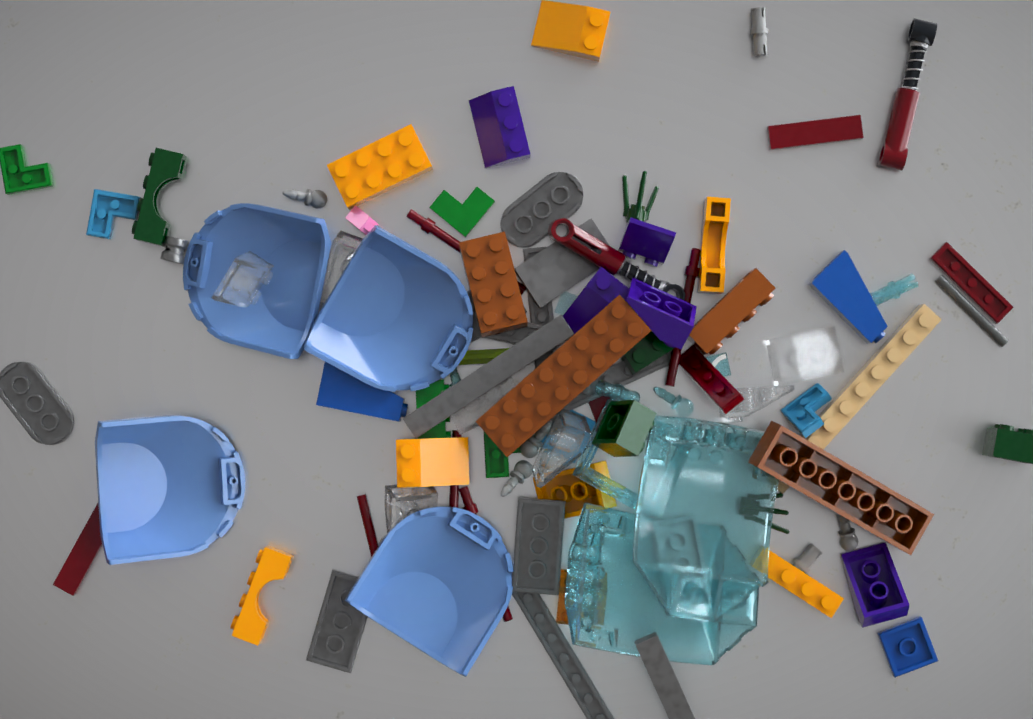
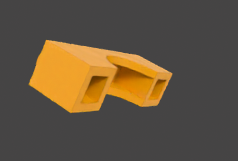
M706 197L698 292L724 293L726 270L725 246L731 198Z
M762 545L749 563L751 567L830 618L833 617L844 600L843 597Z
M266 546L264 550H259L255 561L259 563L256 572L252 571L247 582V585H250L247 594L243 593L239 603V607H242L240 615L234 616L230 629H233V637L257 646L261 643L269 621L264 617L259 608V594L266 583L286 578L294 555L270 546Z

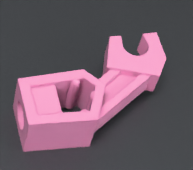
M356 205L345 217L365 235L375 225H379Z

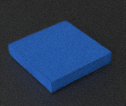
M921 616L877 632L894 678L938 662Z

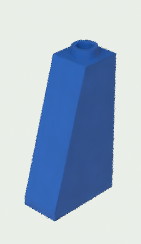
M845 250L841 251L808 285L867 344L873 341L877 343L885 336L884 330L888 326L849 254Z
M327 362L324 363L316 405L398 422L401 421V417H406L408 404L404 403L405 398L391 391L370 386Z

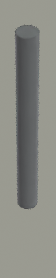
M943 275L936 280L1001 347L1009 341Z

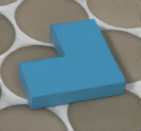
M94 189L86 235L111 239L115 217L138 221L139 211H137V206L141 197Z
M816 383L781 409V412L807 438L824 425L822 419L815 411L832 398L819 383Z

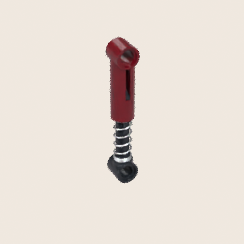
M916 18L912 20L908 33V41H910L911 51L908 52L910 57L906 61L907 69L904 70L903 86L897 88L885 143L882 146L879 157L880 166L901 171L905 166L908 154L907 146L920 92L916 90L919 89L917 88L918 80H921L919 75L920 71H923L921 67L922 63L925 62L923 60L924 54L927 53L928 47L932 46L934 42L937 23Z
M560 218L549 225L548 234L553 241L562 244L595 265L604 268L612 275L620 273L625 276V279L628 278L630 280L633 277L666 293L671 289L675 291L677 298L685 299V292L681 286L671 284L668 281L657 280L655 275L651 276L647 274V270L642 271L638 265H632L631 261H626V255L577 227L570 220ZM558 224L564 225L567 229L564 237H560L556 233V226ZM572 237H575L583 243L587 244L591 247V249L579 243L578 241L572 239Z

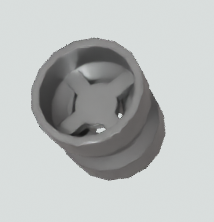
M165 236L164 244L166 246L165 250L161 253L160 259L183 264L185 259L183 253L188 246V241Z

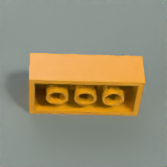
M412 124L327 164L349 210L355 205L359 206L433 169Z

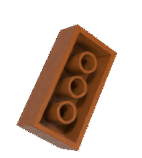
M505 231L459 242V249L481 337L527 327L528 321Z
M754 268L694 325L687 339L703 355L708 353L710 355L714 354L723 346L720 342L723 338H731L740 329L738 324L741 321L744 323L749 321L757 313L755 308L758 305L763 306L774 297L771 292L776 288L757 268Z

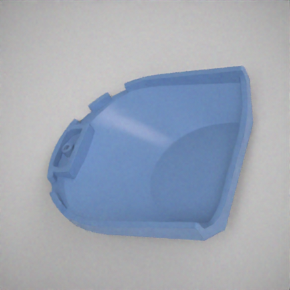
M249 203L234 204L222 211H216L204 221L205 225L199 233H194L184 259L183 284L184 290H188L191 301L189 307L197 321H201L208 328L207 331L211 335L224 342L288 359H298L304 351L305 342L319 312L331 249V240L325 219Z
M375 225L361 241L316 317L305 342L304 350L375 388L396 392V390H421L429 387V384L440 378L444 379L465 356L473 334L472 305L465 287L447 266Z
M182 415L98 421L95 436L99 523L104 554L109 565L192 555L208 548V545L219 537L222 538L233 525L232 521L238 509L242 507L245 493V474L238 452L220 430L200 419Z
M456 507L426 508L405 517L387 533L344 601L439 663L466 677L503 617L510 602L513 591L512 560L502 541V537L480 516Z

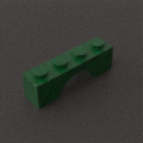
M156 148L155 153L152 152L150 154L148 165L151 166L149 175H146L144 178L143 189H145L144 197L140 198L137 211L140 213L138 221L135 220L132 226L133 239L165 247L164 240L165 236H168L170 224L161 217L157 208V199L165 185L182 179L187 159L184 154Z

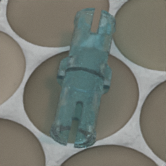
M911 273L896 282H888L887 286L871 292L870 295L875 299L874 302L878 306L892 298H900L901 294L917 288L919 285L917 281H913L916 278Z
M600 380L598 383L603 386L596 384L595 387L596 394L609 397L612 401L636 400L639 402L640 394L637 391L626 389L622 384L614 385Z

